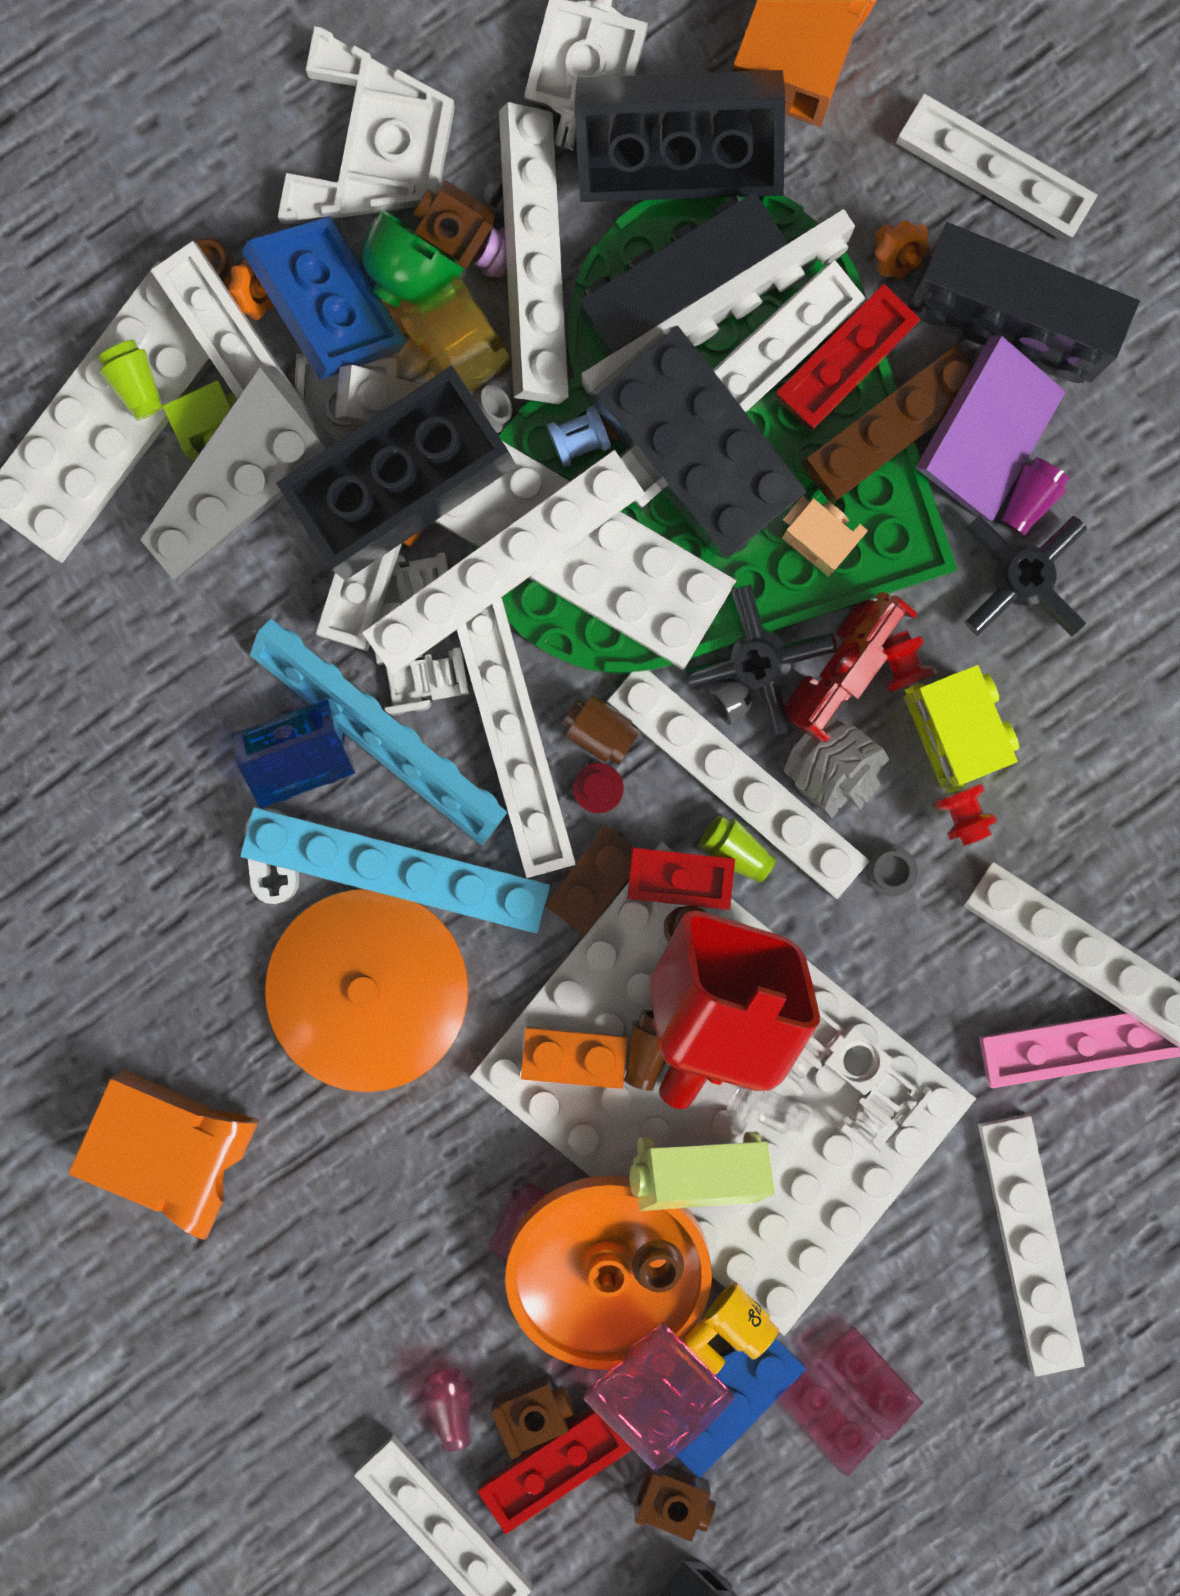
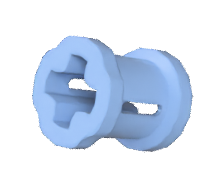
M594 405L588 407L586 414L560 425L554 422L546 425L563 468L571 465V459L600 448L603 451L611 449L605 427Z

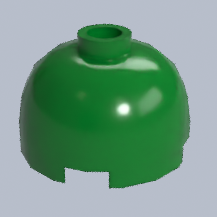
M384 210L373 220L363 241L362 261L364 268L377 283L372 291L395 308H398L402 301L417 307L434 304L450 292L465 269L458 264L454 257L416 234L409 225Z

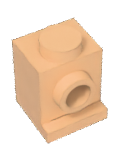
M802 497L783 519L790 527L782 539L829 577L868 530L859 524L853 532L846 526L849 522L848 518L836 506L829 502L821 505L814 498L809 502L805 497Z

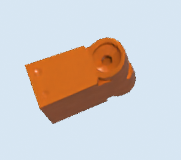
M757 0L732 72L783 70L785 115L822 127L853 37L871 13L877 0Z
M123 1070L110 1079L68 1175L154 1211H162L167 1218L182 1230L204 1240L208 1238L224 1202V1171L243 1159L259 1120L241 1113L211 1110L204 1104L132 1072Z

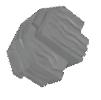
M832 716L823 728V731L831 738L826 742H822L805 733L793 747L783 770L788 777L793 779L800 793L830 818H833L838 812V808H841L847 801H850L860 810L864 802L867 803L869 797H872L874 791H877L881 786L876 775L880 768L889 760L881 746L873 742L872 739L851 723L844 724L842 721H838L835 716Z

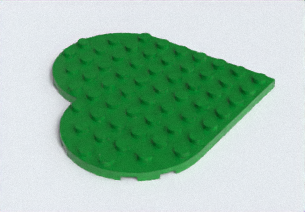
M758 196L788 244L819 225L816 220L804 212L803 206L785 196ZM731 197L644 200L615 221V225L603 236L596 246H593L575 281L567 319V344L573 378L568 380L569 397L560 404L533 400L528 402L518 411L519 414L509 422L501 434L498 435L503 442L570 482L615 450L620 456L627 449L624 443L617 442L608 436L611 449L606 451L600 448L571 459V465L563 468L546 426L552 422L560 425L586 414L587 408L593 406V404L587 398V392L582 386V373L607 358L580 315V300L585 297L583 292L588 286L602 277L609 276L613 280L628 271L627 264L640 253L649 249L657 253L671 244V236L685 225L695 222L697 226H700L714 217L713 211ZM845 252L835 261L867 299L857 270L848 253ZM820 260L803 270L805 273L804 278L791 288L779 292L777 287L762 295L760 297L762 300L761 305L748 315L736 319L734 314L716 324L719 328L718 332L705 342L695 346L712 370L825 265H822ZM854 313L746 411V414L798 479L806 492L732 556L726 559L712 555L662 491L653 497L643 508L638 507L632 502L620 511L735 579L736 583L732 589L751 584L763 630L776 632L858 605L867 600L876 599L875 596L880 592L892 594L958 571L927 477L916 469L920 456L915 441L833 503L848 518L849 522L846 526L854 532L859 524H861L868 531L829 577L782 539L790 527L783 519L802 497H805L809 502L814 498L821 505L829 502L802 467L801 463L897 390L887 357H885L812 432L775 398L777 391ZM472 544L473 552H474V551H476V550L478 549V547H476V546H474V545ZM527 578L502 596L509 624L536 648L571 666L609 674H631L634 672L654 671L674 665L530 578ZM732 590L690 659L733 646L744 636Z

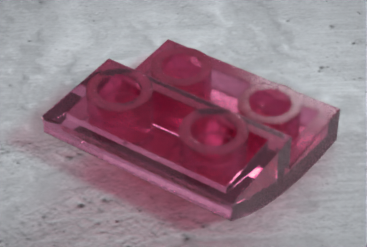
M661 1323L629 1348L624 1360L591 1385L583 1400L656 1472L707 1429L733 1402L735 1395L664 1323Z
M850 1327L806 1365V1370L776 1400L839 1472L846 1476H849L882 1439L891 1440L923 1404L919 1397L855 1327Z

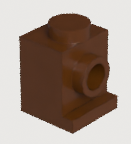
M443 179L436 193L429 188L426 189L412 215L419 219L415 230L416 234L456 258L458 264L467 268L491 230L496 212ZM445 218H452L458 223L459 229L453 232L440 224V222Z
M549 1374L494 1397L491 1408L492 1416L511 1460L521 1456L523 1451L568 1433V1417L574 1415L564 1386L561 1385L555 1388ZM531 1411H538L543 1415L544 1420L530 1425L525 1420V1416Z
M652 1458L634 1503L635 1523L645 1526L646 1523L692 1542L697 1529L704 1532L707 1531L714 1515L716 1502L709 1499L711 1495L709 1481ZM680 1501L687 1506V1509L681 1514L668 1509L671 1503Z

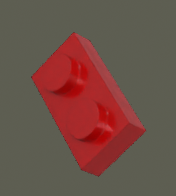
M632 848L627 899L730 910L735 859Z

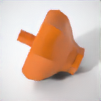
M903 220L896 226L883 225L876 233V244L878 246L875 249V256L878 260L877 270L880 276H893L896 279L902 280L909 272L920 268L923 257L930 250L927 241V226L920 223L912 224L907 220Z
M245 258L240 264L231 267L230 275L223 283L242 312L250 319L258 321L266 311L275 308Z

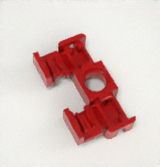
M880 592L875 596L877 601L867 600L856 605L836 633L844 641L819 675L821 678L819 683L814 677L806 675L784 706L790 721L808 736L822 742H826L831 738L823 731L825 725L843 700L847 701L850 696L859 699L888 658L882 652L884 650L882 645L903 615L916 618L917 612L899 596L893 595L891 597L888 593Z

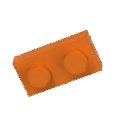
M526 1026L521 1080L623 1089L628 1036Z

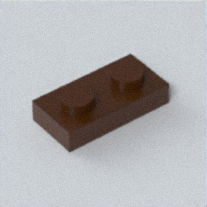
M605 825L545 906L585 936L629 879L632 848L635 847Z

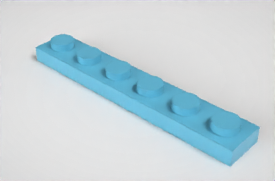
M270 619L258 630L250 652L252 658L323 716H329L331 723L481 846L486 842L507 814L499 806L491 793L477 788L460 774L452 761L438 756L421 742L413 729L399 724L383 711L374 697L360 692L344 679L335 665L321 660L305 647L296 633L286 628L283 629L273 619Z
M253 807L240 857L536 934L539 930L550 887L549 884L255 807Z

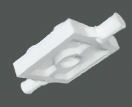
M549 0L524 99L527 102L549 107L561 116L554 141V146L562 149L567 129H569L564 148L569 151L574 150L573 147L576 139L575 94L577 77L630 76L636 74L648 30V23L621 15L611 7L613 0H587L579 2Z

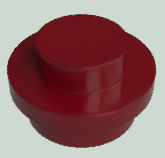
M590 764L584 767L576 776L573 786L574 796L578 804L586 811L596 814L606 813L614 809L621 801L624 792L623 780L617 770L607 764Z

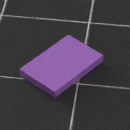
M991 335L918 462L916 469L977 517L981 515L986 521L992 522L1066 391L1003 336Z

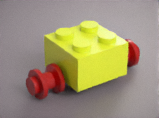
M906 630L887 638L882 645L884 648L882 652L888 656L884 663L889 664L894 677L886 687L888 692L891 693L909 686V688L905 689L907 695L903 697L941 789L947 788V794L953 793L935 801L934 804L936 809L949 810L954 823L947 832L949 840L960 837L962 845L965 846L991 836L992 833L989 826L998 822L995 814L983 813L978 797L985 791L982 783L963 790L962 788H965V783L1017 763L1018 760L1014 751L1019 749L1018 739L1011 724L1008 721L1002 722L994 703L999 701V694L989 673L982 674L978 665L926 686L923 685V682L918 683L937 674L934 666H923L917 651L924 644L922 636L911 639L909 631Z

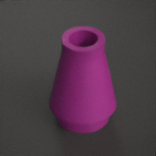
M1035 457L1030 466L1024 465L1006 511L1000 518V521L1025 536L1029 529L1067 492L1064 487L1070 479L1069 476L1049 462Z

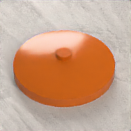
M366 889L349 890L331 895L311 905L296 917L284 931L275 946L268 965L265 985L266 1007L271 1026L279 1043L289 1057L305 1072L328 1085L344 1090L357 1092L383 1091L407 1084L430 1070L449 1050L462 1027L469 997L468 972L461 948L447 925L428 907L420 903Z
M624 1176L584 1178L561 1186L544 1196L534 1204L518 1224L511 1238L506 1257L505 1284L507 1298L512 1313L521 1329L538 1347L553 1357L575 1366L595 1370H616L635 1367L648 1363L671 1351L697 1325L704 1313L711 1291L712 1269L708 1245L704 1233L692 1213L687 1208L639 1211L638 1197H635L631 1192L629 1177ZM653 1240H665L673 1243L681 1251L684 1260L682 1277L672 1289L665 1292L648 1290L637 1282L633 1274L632 1260L634 1254L642 1245ZM655 1260L649 1265L660 1267L665 1264L666 1260Z

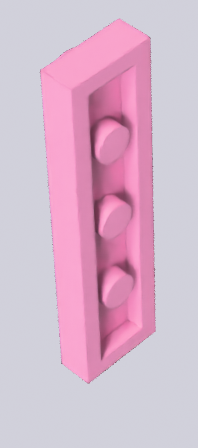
M1126 1012L979 1036L987 1085L990 1088L1180 1057V1048Z

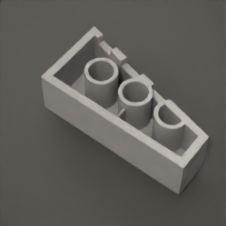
M276 366L259 367L140 539L173 580L195 571L284 495L276 482L336 443Z

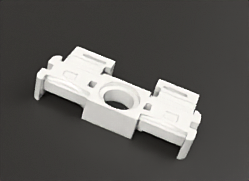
M438 553L437 557L409 561V567L401 568L402 565H408L407 561L403 556L398 555L377 622L436 580V569L438 577L449 570L445 553ZM453 648V651H448L449 658L432 660V655L430 654L425 655L423 660L417 661L415 659L395 675H392L386 667L392 706L385 707V711L394 716L410 711H425L431 706L430 700L423 701L425 696H432V700H439L470 694L462 648ZM375 652L377 664L384 665L380 657ZM451 659H453V665H454V671H455V676H456V682L459 683V684H455V678H454V672H453V667H452V661H451Z
M819 1009L820 1023L790 1070L799 1080L796 1081L788 1074L782 1083L798 1096H801L805 1091L803 1088L807 1084L802 1079L812 1066L819 1069L822 1065L820 1060L823 1058L822 1061L863 1095H866L871 1090L866 1098L862 1096L859 1098L858 1102L862 1106L852 1119L846 1115L838 1127L877 1159L881 1155V1147L897 1129L898 1125L895 1122L900 1115L902 1117L898 1120V1123L904 1127L912 1125L932 1100L933 1091L926 1086L921 1092L889 1066L894 1060L852 1025L847 1030H844ZM857 1045L866 1047L872 1056L869 1069L859 1075L848 1072L843 1063L846 1051ZM853 1122L864 1132H866L870 1137H872V1139L869 1140L855 1127L852 1126L851 1128L849 1125Z

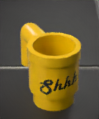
M734 1282L714 1299L706 1310L703 1319L684 1337L682 1344L685 1351L707 1372L714 1376L722 1369L726 1362L708 1344L717 1333L738 1352L743 1351L753 1360L763 1354L778 1335L779 1327L770 1320V1314L750 1297L742 1286Z

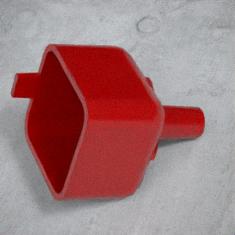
M689 911L683 915L652 972L649 985L654 1015L653 1028L656 1030L658 1049L666 1064L670 1065L659 1087V1095L669 1106L683 1110L692 1104L707 1080L717 1085L725 1082L754 1091H770L785 1080L820 1023V1012L807 959L797 944L779 934L709 913Z

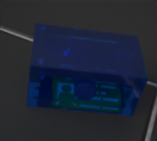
M328 699L232 734L237 766L259 808L286 801L293 796L326 784L335 783L342 778L356 774L348 741Z

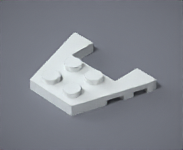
M314 26L306 67L308 77L355 86L356 91L338 182L286 173L278 213L280 223L290 225L312 222L329 216L334 219L378 213L382 210L392 211L416 207L427 188L436 193L440 186L455 110L454 100L398 69L394 71L372 59L371 55L356 46L352 48L335 39L331 32Z

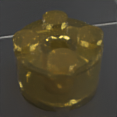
M458 275L407 310L408 314L400 320L415 344L420 345L427 356L434 355L432 359L427 361L433 374L436 376L452 365L471 393L512 365V358L481 307L473 301L470 296L471 292Z

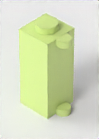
M757 1131L745 1132L743 1143L654 1148V1142L651 1137L638 1139V1156L633 1158L634 1165L630 1169L629 1182L632 1194L638 1197L639 1211L751 1204L775 1194L768 1142H761Z

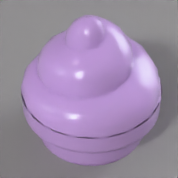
M492 227L473 257V264L481 267V273L490 278H501L507 274L504 227L499 230Z

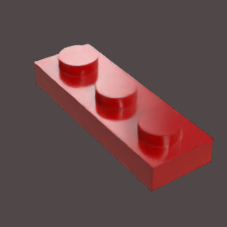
M883 284L777 391L775 398L812 432L918 324L920 318Z
M603 1401L570 1423L568 1433L537 1445L479 1484L477 1492L506 1535L633 1450V1442L607 1402Z

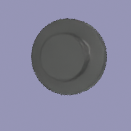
M885 846L875 851L869 858L870 862L866 867L867 879L872 888L878 893L886 896H899L909 891L914 885L918 874L917 864L914 857L904 848Z

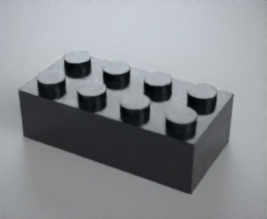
M783 70L577 77L575 121L580 202L725 198L736 195L747 197L753 192H756L758 196H784L785 86Z
M946 221L927 256L907 306L911 310L916 311V315L921 321L933 326H944V324L962 330V335L966 339L980 345H986L991 335L1003 336L1032 363L1037 364L1041 362L1055 368V373L1067 381L1073 383H1084V381L1091 383L1118 357L1140 300Z
M678 325L662 330L586 395L714 556L728 559L806 492L798 479Z
M451 365L276 482V484L330 568L346 581L517 467V465Z

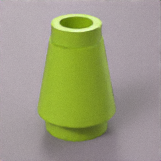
M134 339L119 343L98 355L97 358L102 365L99 372L127 409L132 412L136 421L145 419L163 409L146 350L139 349Z
M722 815L717 816L708 826L698 844V848L706 853L705 856L735 859L734 872L749 879L752 878L757 883H761L766 879L776 863V858L770 855L735 818L728 820Z

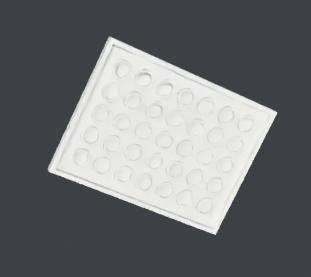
M661 842L655 849L659 851L674 852L663 842ZM628 882L474 1070L470 1078L590 1177H629L631 1166L634 1165L633 1158L638 1156L637 1143L639 1138L651 1137L654 1142V1148L743 1143L745 1132L757 1131L761 1142H768L775 1194L757 1203L692 1207L687 1209L695 1217L704 1233L710 1255L712 1277L725 1288L734 1282L742 1286L745 1292L770 1314V1320L779 1327V1332L785 1336L976 1098L809 961L807 963L815 996L817 997L818 1008L844 1030H847L852 1025L894 1060L889 1066L921 1092L926 1086L933 1091L932 1100L912 1125L904 1127L898 1123V1120L902 1117L900 1115L895 1122L898 1125L897 1129L881 1147V1155L877 1159L838 1127L846 1115L852 1119L862 1106L858 1102L861 1096L866 1098L871 1090L866 1095H863L822 1061L823 1058L820 1060L821 1067L817 1069L812 1066L802 1079L807 1084L803 1088L805 1091L801 1096H798L783 1083L770 1091H754L725 1082L717 1085L707 1080L692 1104L683 1110L669 1106L662 1100L658 1092L670 1067L668 1064L665 1065L657 1078L652 1091L632 1087L625 1081L623 1089L521 1080L526 1026L628 1036L625 1065L626 1075L632 1021L639 1020L642 1010L653 1011L649 985L652 972L669 943L663 928L665 918L675 908L687 906L627 899ZM731 899L730 910L699 907L709 914L772 932L733 899ZM857 1045L851 1047L844 1055L843 1063L845 1069L851 1074H862L869 1069L872 1056L870 1051L864 1046ZM789 1072V1075L791 1077H793L796 1081L799 1080V1078H797L794 1074ZM853 1122L849 1125L851 1128L852 1126L855 1127L869 1140L872 1139V1137H870L866 1132H864Z

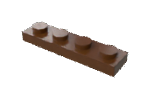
M955 345L801 463L802 467L827 500L833 504L945 417L973 365L959 346Z

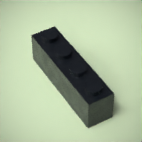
M756 192L742 200L739 195L727 199L713 211L714 217L700 226H697L695 222L685 225L671 236V244L657 253H654L652 249L640 253L627 264L628 271L613 280L609 276L602 277L585 289L583 292L585 297L580 300V315L607 357L788 244Z

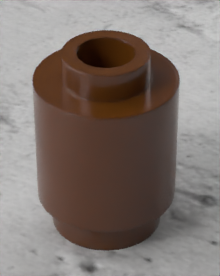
M591 695L587 702L577 698L562 724L570 728L565 738L606 763L610 759L617 765L621 763L640 733L638 729L630 725L632 722L630 718L594 695Z

